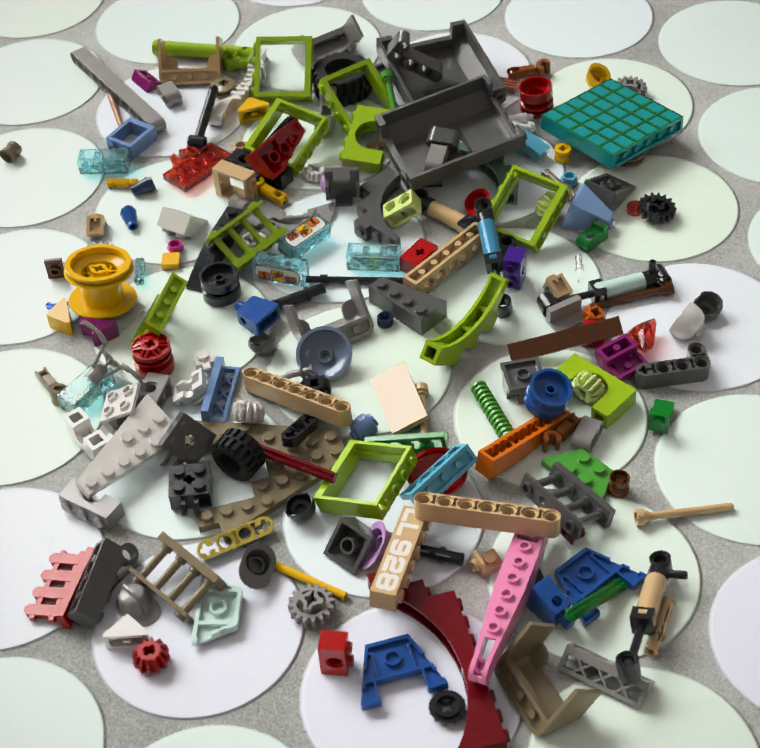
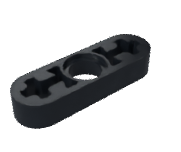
M308 414L301 415L281 433L282 446L288 448L298 446L317 429L319 419Z

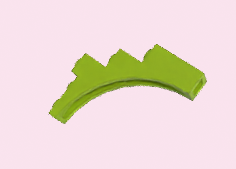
M491 272L480 295L466 315L445 334L435 339L426 340L419 358L434 366H456L464 348H475L481 331L492 332L498 317L496 311L509 280Z

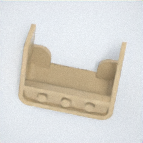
M216 36V54L209 57L208 67L178 68L177 59L173 56H166L165 40L157 38L159 80L162 84L172 81L175 85L211 84L214 80L221 78L223 68V39Z

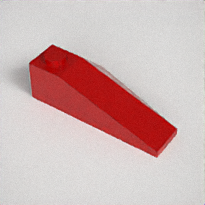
M295 117L244 159L253 171L273 180L286 169L289 159L292 157L296 146H298L306 130Z

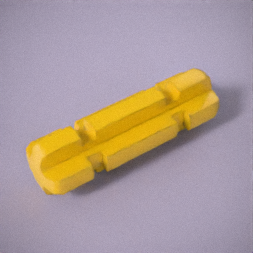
M108 178L106 184L109 188H114V186L116 188H130L138 183L139 180H130V178H116L115 180V178Z

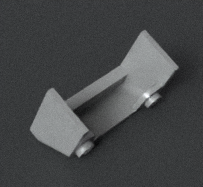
M353 14L350 15L342 27L313 38V67L319 59L324 58L326 55H333V53H341L347 50L351 52L357 48L356 45H358L364 35ZM294 45L291 48L293 56L305 66V45Z
M358 280L345 281L351 299L345 301L341 306L343 318L324 325L339 329L347 336L350 342L371 334L374 329V324ZM284 305L282 307L292 334L299 342L303 335L311 330L308 322L299 320L294 305Z

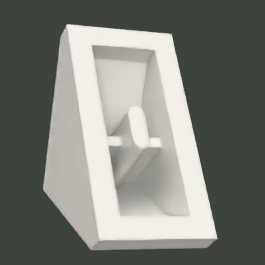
M128 614L103 633L107 649L135 648V644H142V639L145 641L150 640L148 631Z

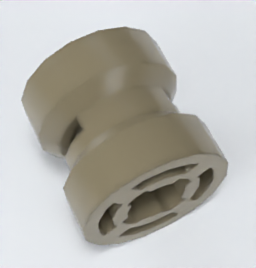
M11 140L6 144V147L0 150V157L5 162L12 163L22 153V148L17 142Z

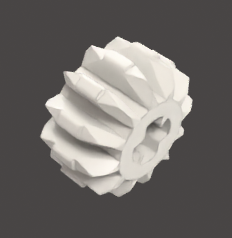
M250 400L236 401L233 403L232 419L241 423H260L264 421L265 405L261 402Z

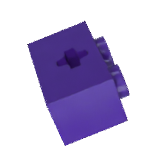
M514 246L508 247L503 258V277L509 280L507 288L521 290L526 278L527 249Z

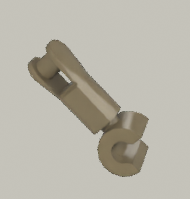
M43 367L41 371H34L36 379L49 392L52 404L54 406H63V397L68 396L66 385L58 383L46 367Z

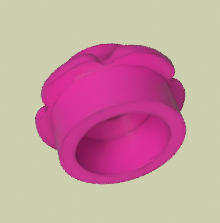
M173 239L168 242L167 250L169 253H181L183 251L184 245L179 239Z

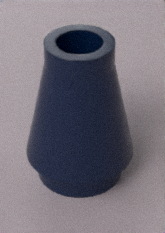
M145 177L130 187L134 196L151 193L156 189L151 177Z

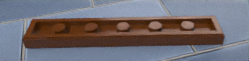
M619 316L507 344L511 361L572 349L615 338L624 333Z

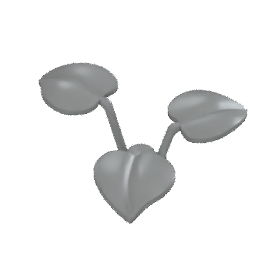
M86 320L81 321L80 324L95 331L102 342L94 362L90 365L92 368L85 376L93 384L97 385L103 378L106 379L119 370H124L139 381L143 392L146 385L142 378L123 362L120 365L104 350L109 342L102 332L92 323ZM103 353L106 359V363L104 365H102L101 363L96 365L101 354ZM109 364L117 367L116 369L106 373L108 371L106 367Z

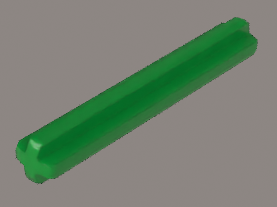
M619 578L567 609L564 615L565 619H568L569 622H574L626 589V581Z

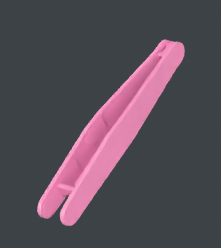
M514 533L493 587L476 650L469 667L468 681L488 685L491 675L525 610L549 538L531 537ZM488 639L495 640L488 658L483 660Z

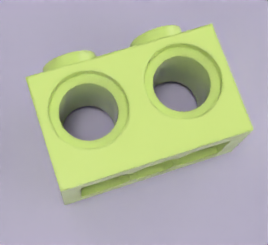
M412 189L383 205V219L393 229L422 213L421 199Z

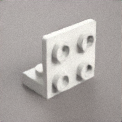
M138 382L112 390L106 395L99 422L112 435L119 429L124 416L134 412L140 389Z

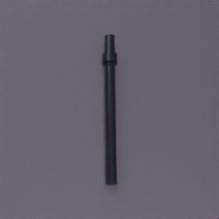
M320 274V276H306V283L323 282V285H328V283L346 284L345 281L358 280L359 284H371L380 277H348ZM384 277L403 284V277Z

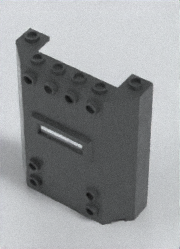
M465 19L450 22V35L410 44L411 48L442 62L443 78L438 82H433L390 62L387 58L388 44L393 39L392 36L376 38V52L386 70L393 71V83L405 104L483 74L493 82L494 89H492L495 100L499 101L500 104L506 100L507 87Z
M485 74L374 116L378 132L384 141V148L397 172L401 174V179L407 190L412 189L415 191L526 148L525 140H527V134L525 130H521L518 124L514 126L513 122L509 121L506 111H502L500 102H497L493 97L492 89H494L492 80L488 79ZM436 126L459 131L461 133V140L470 154L463 156L459 148H457V151L449 152L446 163L425 171V162L430 149L426 145V141L431 127Z

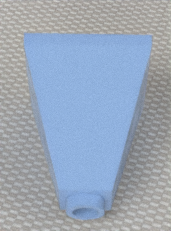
M581 183L569 206L561 228L567 230H587L595 219L609 225L608 228H611L615 220L612 218L614 213L584 183Z

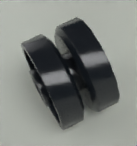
M218 261L206 265L200 271L199 280L205 302L212 306L223 307L238 300L241 295V285L236 266L229 262Z

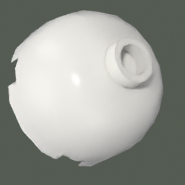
M690 302L684 308L682 314L674 321L669 332L675 337L684 340L691 339L695 335L699 337L705 329L702 326L705 321L703 311L696 304Z

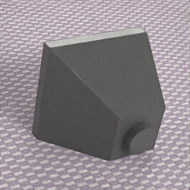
M340 517L323 554L352 575H356L374 540L370 527L355 517Z

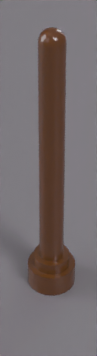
M669 280L656 288L591 303L589 306L597 305L602 309L659 294L670 296L674 295L675 289L672 281Z

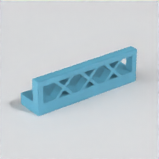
M468 444L454 445L399 496L402 500H411L414 504V496L417 493L442 494L478 461V458Z

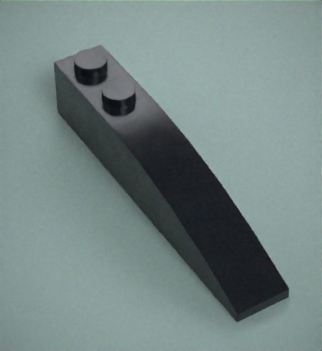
M227 206L212 231L220 230L242 214L243 209ZM240 223L233 229L240 235L244 226ZM228 233L220 238L231 249L235 242ZM207 239L188 279V284L186 285L188 290L202 292L199 280L200 271L206 265L223 261L225 258V254L215 243L209 247L206 246Z

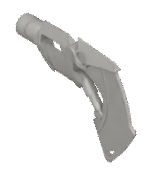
M234 194L230 197L228 206L243 209L244 212L254 201L249 202L238 194ZM263 201L260 211L275 228L280 229L285 226L288 233L311 217L318 216L326 223V226L320 230L325 232L333 219L336 203L331 202L310 208L303 215L293 216L286 215L285 211H280L268 203L269 201ZM251 215L247 218L252 225L261 227L260 232L270 236L268 229L256 216ZM295 221H301V223L295 224V225H287V224H285V223H294ZM285 239L280 241L281 243L288 244Z

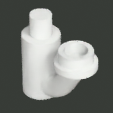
M525 112L508 115L509 121H512L514 126L518 124L520 128L530 133L535 132V123L531 122V120H534L533 114Z

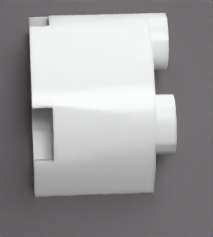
M202 368L191 374V380L182 379L172 386L173 403L181 406V403H191V406H194L203 401L207 386L206 373Z

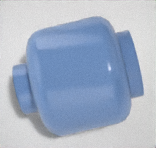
M361 413L349 426L351 430L349 434L354 440L364 441L365 437L374 436L378 432L377 426L379 424L369 413L367 415Z

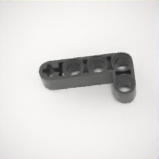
M399 31L388 44L387 58L390 62L433 82L442 80V62L411 48L409 32Z
M693 342L688 345L686 358L639 364L635 370V386L639 389H652L706 381L709 377L711 362L705 346L699 342Z

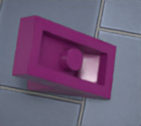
M82 317L79 321L80 323L86 320L92 323L108 341L120 335L116 321ZM80 324L82 334L92 336L95 347L102 345L95 331Z

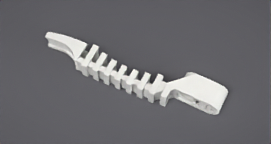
M267 47L261 49L260 84L263 82L262 79L265 80L266 78L264 65L269 60V57H267ZM252 61L251 64L247 65V78L243 79L244 82H241V87L237 86V91H231L232 96L215 101L208 125L225 126L232 112L237 110L249 97H253L251 89L254 87L252 72H255V67H253Z

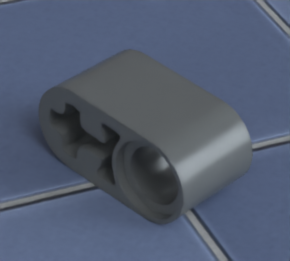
M431 127L426 145L428 147L432 143L449 146V152H455L460 142L461 133L454 129Z

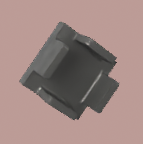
M358 166L324 168L326 200L335 199L336 207L352 206V198H360Z
M538 356L500 363L502 387L506 399L511 398V395L518 394V403L524 404V393L532 376L542 369Z

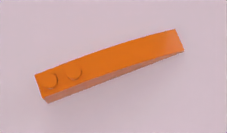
M565 409L555 419L544 420L537 417L530 419L480 449L477 455L478 461L476 462L475 470L489 480L493 479L542 445L544 432L555 430L571 413Z

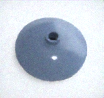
M319 326L309 330L300 339L296 348L298 366L303 365L306 368L310 364H314L316 373L319 376L325 375V378L329 379V381L342 376L349 368L352 360V346L349 339L342 331L331 326ZM325 355H329V359L324 360L323 357ZM306 373V376L308 377L309 374L315 376L316 373Z

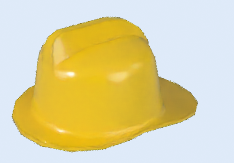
M593 63L588 68L585 80L591 89L610 79L611 74L603 64Z

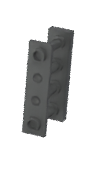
M559 461L553 463L549 476L535 480L528 473L523 475L519 490L536 506L557 510L561 514L560 527L575 540L579 539L583 526L596 521L604 529L610 527L616 510ZM553 484L559 490L550 493L544 486ZM567 496L573 502L564 505L558 499ZM581 508L588 515L579 518L572 511Z

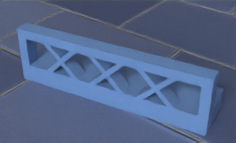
M216 356L200 409L202 421L227 422L241 369L240 367L225 366L224 357ZM225 373H235L228 379L225 377ZM228 385L230 389L223 392L221 388ZM222 399H225L227 401L221 406L217 404V402ZM219 412L223 415L222 419L212 418Z

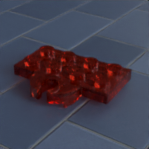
M212 142L199 150L187 145V148L178 150L179 156L183 158H178L174 153L170 156L172 168L162 174L163 179L182 191L187 192L211 176L212 168L221 159L226 161V158L231 153Z

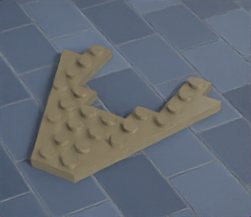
M196 420L217 435L207 451H211L214 443L230 428L243 430L257 440L259 444L328 470L332 469L345 448L339 430L335 428L317 427L298 446L288 448L281 444V433L289 426ZM190 436L184 437L185 445L191 441ZM266 458L265 464L269 477L251 482L254 497L201 510L200 515H196L199 531L201 533L220 528L223 533L259 517L267 516L283 506L291 496L306 491L322 479ZM247 528L240 529L239 533L243 532ZM223 536L224 542L230 540L228 536Z

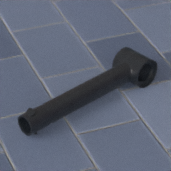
M210 85L195 135L188 136V149L205 151L207 148L205 133L219 87L216 85Z

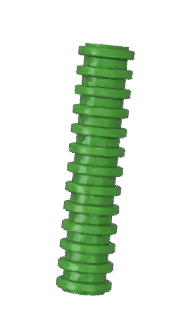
M475 382L470 390L498 438L514 430L486 382Z

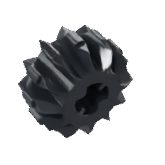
M316 373L315 376L309 374L308 378L303 377L302 382L299 383L329 395L332 392L329 379L325 378V375L319 376Z

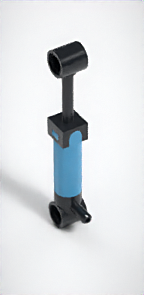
M480 197L474 202L475 215L463 217L462 223L477 222L487 274L494 272L500 275V272L503 271V257L492 203L490 199ZM505 293L496 311L499 318H507L513 312L511 298Z

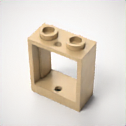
M222 159L212 168L216 195L228 200L234 194H238L249 202L258 199L255 171ZM230 178L243 182L244 189L231 185Z

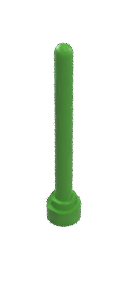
M384 70L380 73L381 80L386 84L392 110L397 108L392 85L394 75L392 70Z

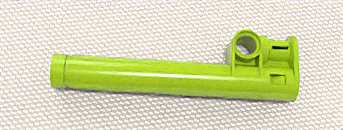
M154 40L152 43L153 55H158L157 40ZM165 41L166 56L209 59L211 55L216 54V44ZM223 45L222 61L224 71L234 72L240 68L248 69L247 65L251 64L253 57H255L253 47Z

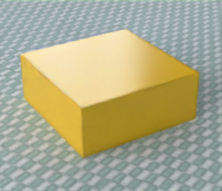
M180 252L163 253L161 261L162 270L179 269L181 262Z

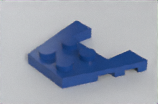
M587 547L554 570V576L567 598L571 601L572 606L599 591L614 578H622L623 581H626L627 587L632 591L644 583L646 578L645 573L641 571L637 573L630 570V566L610 561L609 557ZM595 608L580 617L579 619L583 626L587 627L599 618L600 611Z
M409 634L366 644L361 709L365 711L382 706L377 688L378 685L422 674L429 694L448 689V682L438 673L435 665L428 661L424 652Z

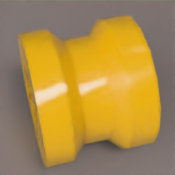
M566 143L557 144L554 148V160L559 164L568 163L571 160V146Z

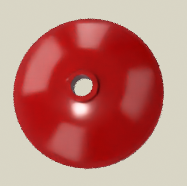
M434 447L416 454L418 461L408 477L409 486L450 449ZM468 470L442 494L452 495L465 484Z

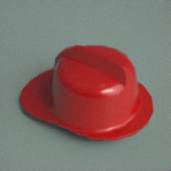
M476 189L467 196L464 202L467 214L475 215L474 202L478 198L486 197L490 199L486 189Z

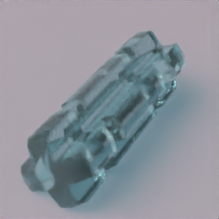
M143 257L135 259L134 281L137 286L144 284L145 259Z

